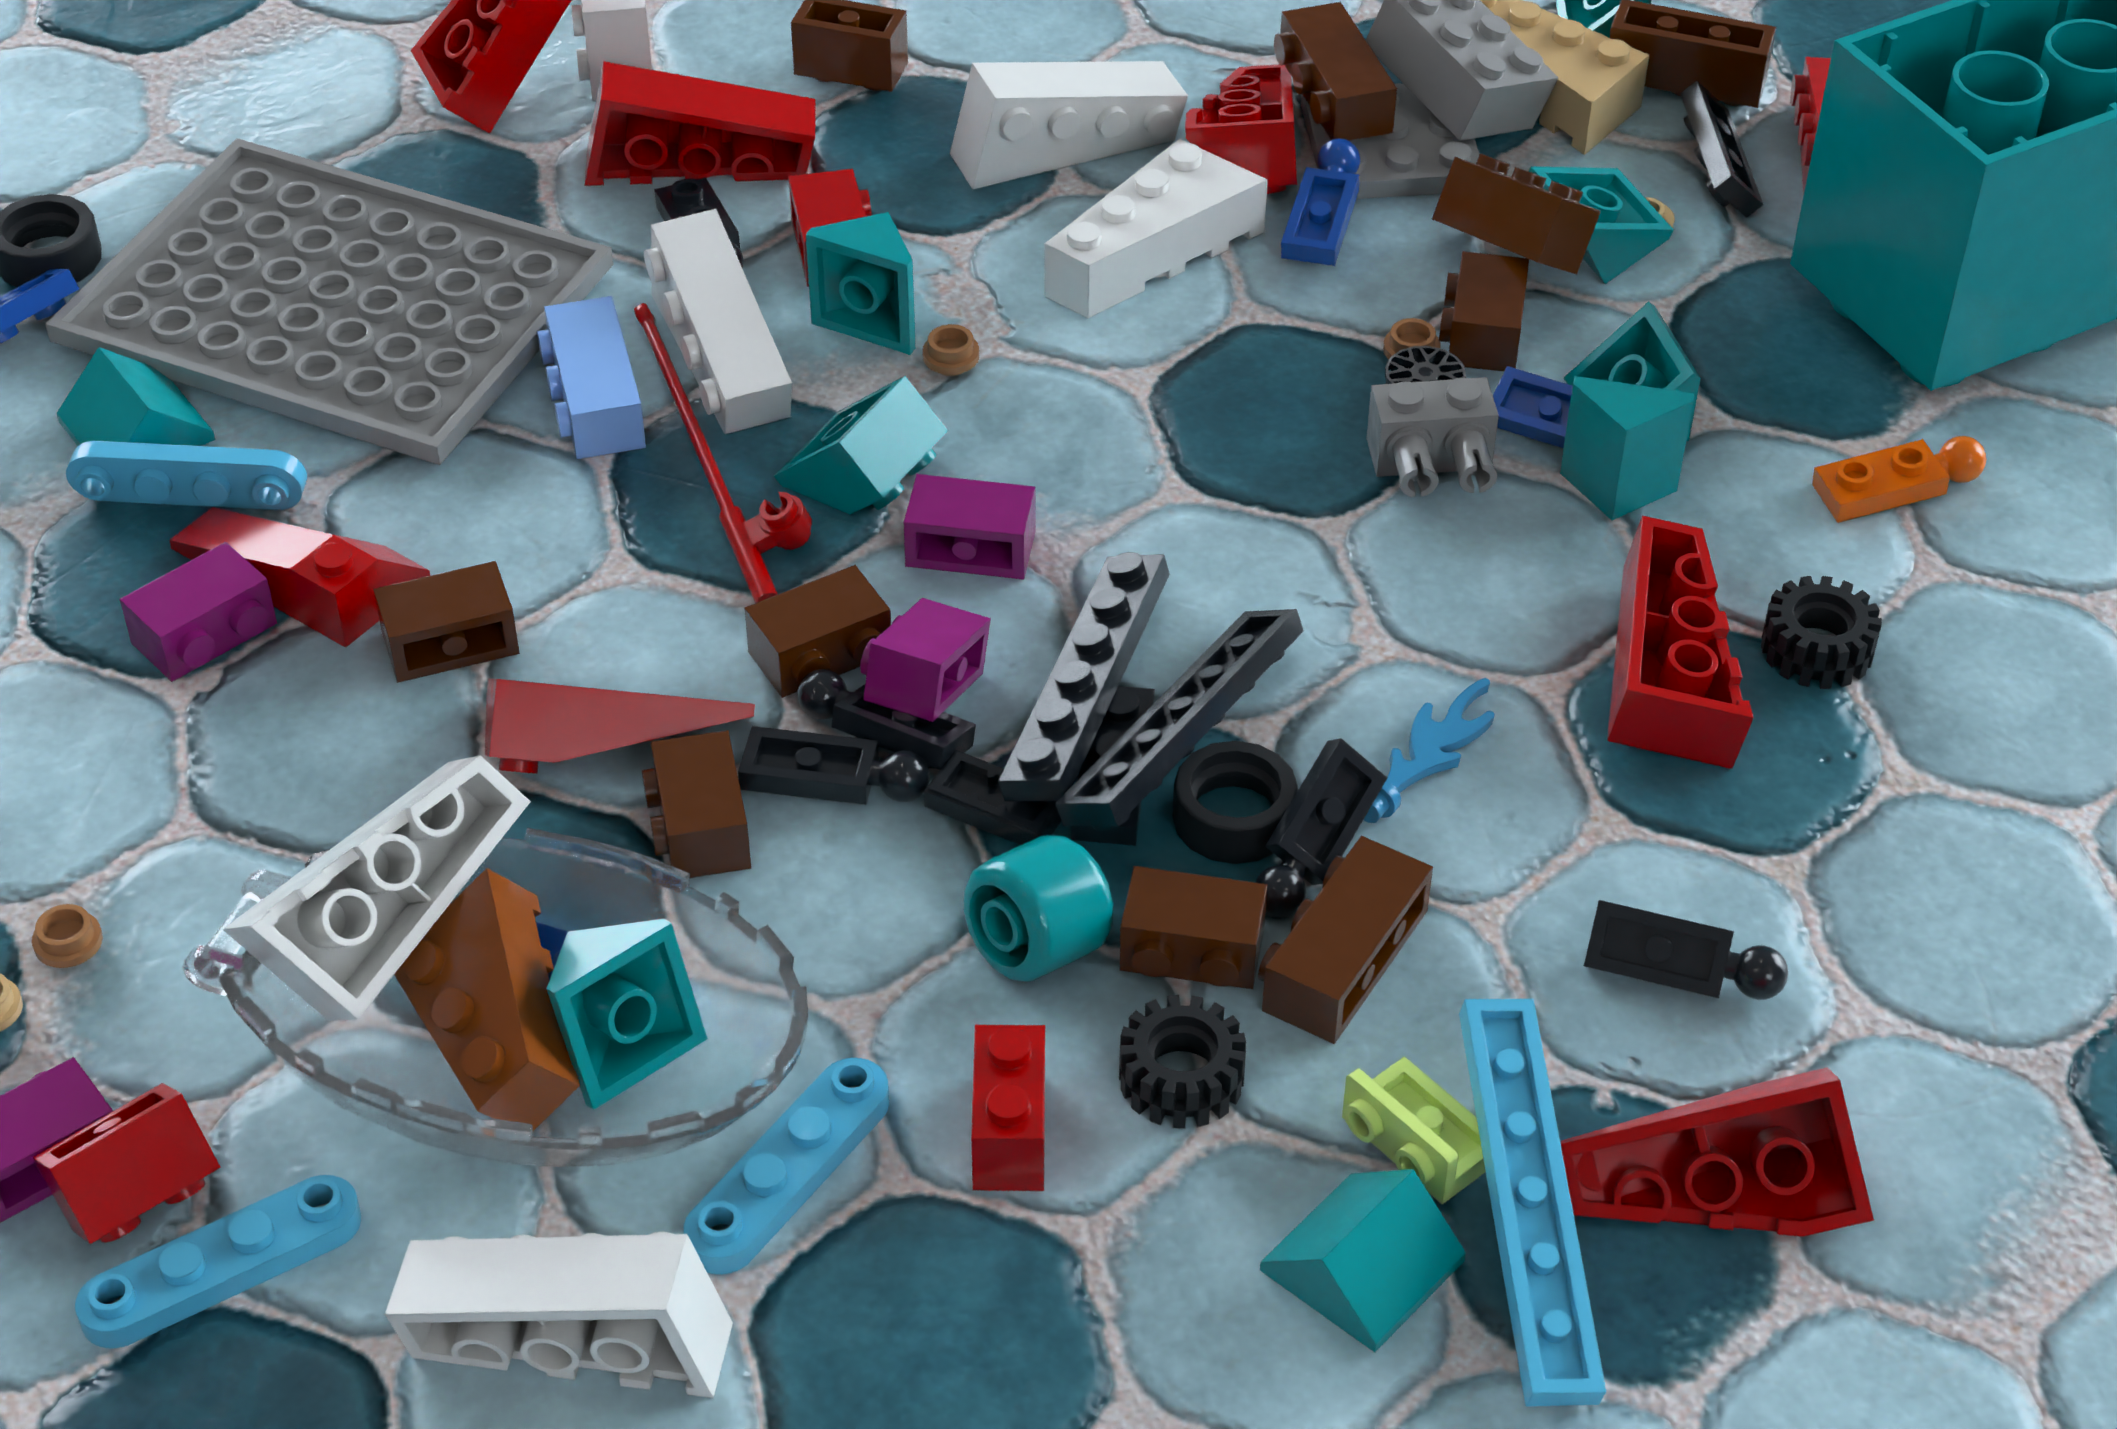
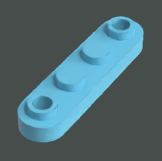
M88 441L75 448L66 469V477L69 484L79 494L91 500L285 510L294 507L300 501L307 482L306 469L297 458L283 451L269 449Z
M846 1058L828 1066L691 1210L684 1222L683 1231L684 1234H688L707 1273L716 1275L729 1274L748 1265L882 1120L889 1107V1086L886 1073L879 1065L863 1058ZM718 1224H726L730 1226L727 1229L721 1231H715L710 1229L711 1227Z
M318 1175L310 1177L94 1276L80 1289L75 1301V1311L83 1334L91 1343L99 1347L120 1348L128 1346L344 1245L353 1238L361 1224V1211L356 1191L348 1181L338 1176ZM122 1296V1298H121L120 1300H118L117 1302H114V1303H111V1304H107L108 1302H110V1301H112V1300H115V1299H117V1298H119V1297Z

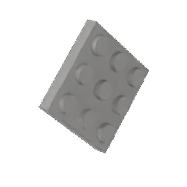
M1403 83L1395 84L1397 87L1393 133L1350 141L1356 146L1360 154V166L1356 174H1359L1357 199L1441 194L1454 157L1473 163L1477 162L1479 151L1475 138L1459 141ZM1302 94L1301 108L1316 167L1319 169L1317 164L1318 153L1321 147L1330 141V138L1322 125L1314 122L1310 106Z

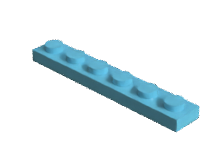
M1465 999L1459 1012L1525 1407L1599 1405L1606 1394V1387L1534 999Z

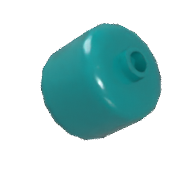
M1045 835L998 855L974 869L964 889L963 910L969 933L979 953L991 967L1009 979L1030 982L1100 948L1105 943L1112 928L1114 904L1108 881L1099 864L1081 845L1064 836Z

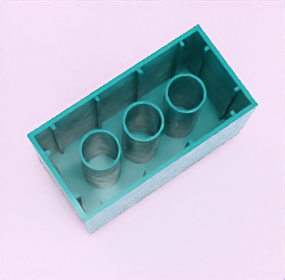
M1951 0L1834 40L1790 265L1830 300L1833 309L1838 314L1854 321L1894 357L1909 378L1925 385L1930 391L1940 387L1956 385L1968 376L2025 354L2046 350L2056 342L2117 319V0Z

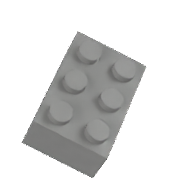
M1384 0L1366 38L1370 48L1382 63L1459 141L1533 129L1558 80V77L1543 63L1542 56L1535 50L1527 47L1510 30V25L1501 17L1494 15L1480 0Z

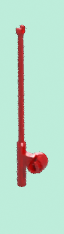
M646 303L639 304L635 307L634 313L646 333L721 510L719 514L720 522L755 603L776 596L778 595L761 554L775 546L786 550H793L804 545L811 535L812 518L800 498L787 492H778L782 504L781 507L776 508L770 501L768 502L764 499L760 505V514L746 521L741 508L735 506L656 327V319Z

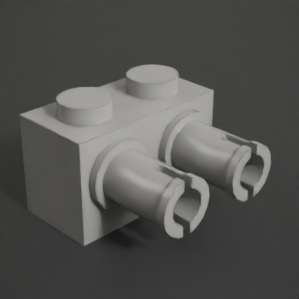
M1487 377L1371 385L1366 439L1376 477L1399 475L1401 490L1410 497H1415L1416 494L1413 480H1417L1421 497L1432 493L1437 488L1439 482L1438 472L1458 471L1459 484L1463 490L1469 493H1474L1471 475L1476 477L1480 493L1490 489L1498 478L1496 468L1493 465L1499 414Z

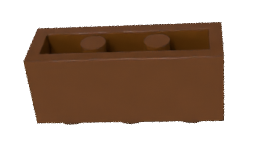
M1621 0L1611 26L1610 38L1621 40L1630 47L1649 55L1644 87L1670 91L1675 95L1681 96V92L1695 81H1698L1715 98L1727 105L1758 108L1767 80L1776 27L1638 1Z
M1336 2L1282 11L1280 33L1274 37L1276 59L1280 65H1285L1292 77L1295 91L1299 95L1303 94L1310 106L1314 122L1322 125L1330 140L1342 138L1351 141L1393 133L1397 87L1342 3Z
M1479 154L1476 163L1454 157L1434 211L1433 220L1537 263L1577 275L1601 210L1580 203L1583 195L1582 191L1551 181L1548 190L1543 189L1547 178L1515 167L1512 176L1507 175L1511 164L1483 154Z
M1362 835L1345 858L1340 855L1336 856L1326 872L1322 890L1314 901L1307 898L1301 903L1293 918L1290 934L1282 944L1273 943L1261 961L1258 979L1264 982L1262 1011L1335 1044L1428 911L1433 866Z

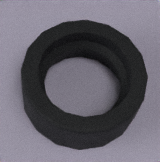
M56 194L30 196L13 202L0 211V275L5 282L15 287L21 286L50 269H69L77 283L91 274L102 258L101 242L94 214L84 202L71 196ZM68 237L63 242L49 247L23 248L26 244L41 238Z
M1236 740L1212 743L1192 752L1179 766L1174 782L1172 816L1177 835L1191 850L1213 861L1239 864L1259 861L1274 854L1265 845L1298 791L1293 769L1279 754L1254 743ZM1235 786L1251 789L1265 796L1273 805L1257 815L1235 818L1218 815L1204 808L1198 799L1201 795L1216 788Z

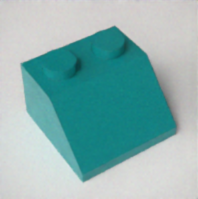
M903 376L839 410L774 475V478L781 486L847 514L855 513L871 504L876 510H879L891 503L903 492L905 488L900 481L907 474L912 476L918 473L936 457L937 454L932 448L948 432V429L908 378Z

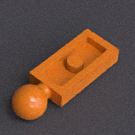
M1957 436L1945 442L1938 454H1933L1926 442L1921 439L1814 467L1812 485L1837 523L1945 495L1948 491L1949 480L1957 483H1966L1980 476L1986 466V452L1976 439L1968 436Z

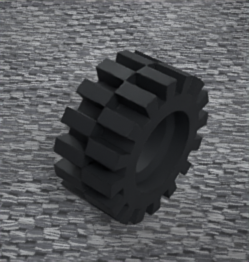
M1811 576L1800 577L1799 586L1790 580L1783 584L1782 591L1776 589L1773 593L1767 609L1761 649L1762 653H1768L1766 661L1771 668L1781 664L1779 675L1788 680L1794 673L1800 675L1798 684L1809 687L1811 679L1819 680L1820 689H1831L1833 679H1836L1840 686L1844 687L1851 685L1853 676L1860 680L1866 675L1867 667L1870 668L1873 662L1882 618H1878L1880 610L1876 603L1868 605L1870 595L1864 590L1853 595V584L1843 580L1840 587H1835L1831 585L1833 577L1822 576L1820 584H1814ZM1806 628H1818L1827 630L1829 632L1834 633L1836 636H1825L1815 634L1813 632L1808 631Z
M1179 995L1167 996L1166 1008L1162 1009L1157 1000L1154 999L1145 1004V1016L1136 1010L1129 1017L1128 1027L1123 1026L1120 1035L1119 1080H1121V1092L1124 1098L1131 1097V1108L1140 1115L1150 1107V1121L1158 1125L1162 1124L1165 1115L1173 1116V1128L1185 1129L1186 1117H1194L1197 1127L1209 1124L1210 1110L1219 1119L1228 1114L1229 1102L1236 1105L1241 1097V1087H1244L1246 1059L1245 1034L1239 1033L1240 1023L1234 1015L1224 1020L1225 1008L1216 1002L1213 1003L1208 1011L1203 1010V998L1191 995L1190 1006L1180 1005ZM1184 1051L1197 1054L1209 1063L1193 1071H1175L1162 1066L1156 1059L1167 1053Z

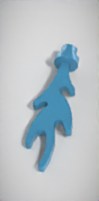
M1480 679L1467 687L1453 701L1442 722L1432 720L1433 705L1431 703H1425L1414 719L1409 736L1411 761L1403 758L1400 749H1392L1389 759L1390 772L1387 776L1388 778L1363 819L1364 821L1376 823L1381 817H1390L1400 807V792L1427 776L1459 766L1461 754L1453 751L1466 746L1480 737L1493 723L1495 714L1492 711H1486L1483 715L1471 721L1462 718L1467 707L1475 699L1488 692L1489 679Z

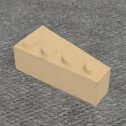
M1480 0L1494 15L1504 19L1510 25V30L1527 47L1538 52L1543 58V63L1558 77L1540 113L1539 124L1552 133L1563 130L1573 137L1571 146L1584 155L1587 154L1641 108L1649 60L1648 54L1630 47L1621 40L1611 39L1588 29L1577 21L1567 20L1544 10L1533 2L1523 0Z

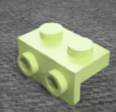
M1405 1056L1373 1079L1359 1068L1346 1076L1342 1118L1345 1119L1350 1130L1363 1142H1371L1396 1164L1398 1170L1414 1169L1428 1193L1442 1205L1486 1172L1476 1116Z

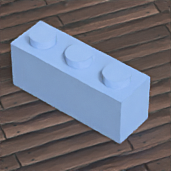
M607 296L544 306L547 330L537 331L542 364H553V366L546 367L551 401H563L554 403L560 438L571 436L577 459L646 448L641 401L613 297Z

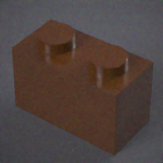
M804 0L791 21L794 75L811 77L822 82L834 81L862 86L868 90L892 92L908 64L907 10L848 0Z
M1462 251L1459 274L1448 273L1444 306L1454 308L1443 307L1439 340L1441 342H1450L1449 352L1457 356L1466 368L1502 372L1505 371L1507 366L1516 368L1529 267L1528 258Z
M496 561L373 589L382 635L397 683L520 654L513 608Z
M856 565L744 608L748 653L782 698L796 693L801 680L814 670L827 669L841 675L860 667L867 643L872 638H877L891 626L890 608Z
M729 731L652 741L651 748L654 768L642 770L647 809L660 807L661 815L650 817L654 850L656 856L668 854L673 881L751 869L748 825Z
M1134 866L1120 927L1119 970L1141 973L1149 977L1162 976L1204 982L1220 987L1232 986L1254 989L1265 929L1268 884Z

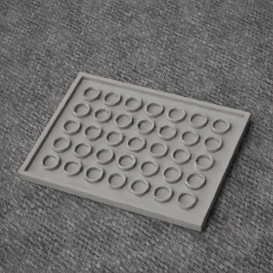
M236 138L45 323L50 342L94 355L98 347L148 364L170 380L441 465L538 353L537 331L547 330L544 306L583 300L613 266L612 248Z

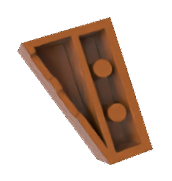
M486 868L449 904L394 976L476 1110L530 1135L580 1084L546 989L549 983L547 973L553 971L554 968L550 951L541 947L535 920V917L541 914L538 897L536 894Z

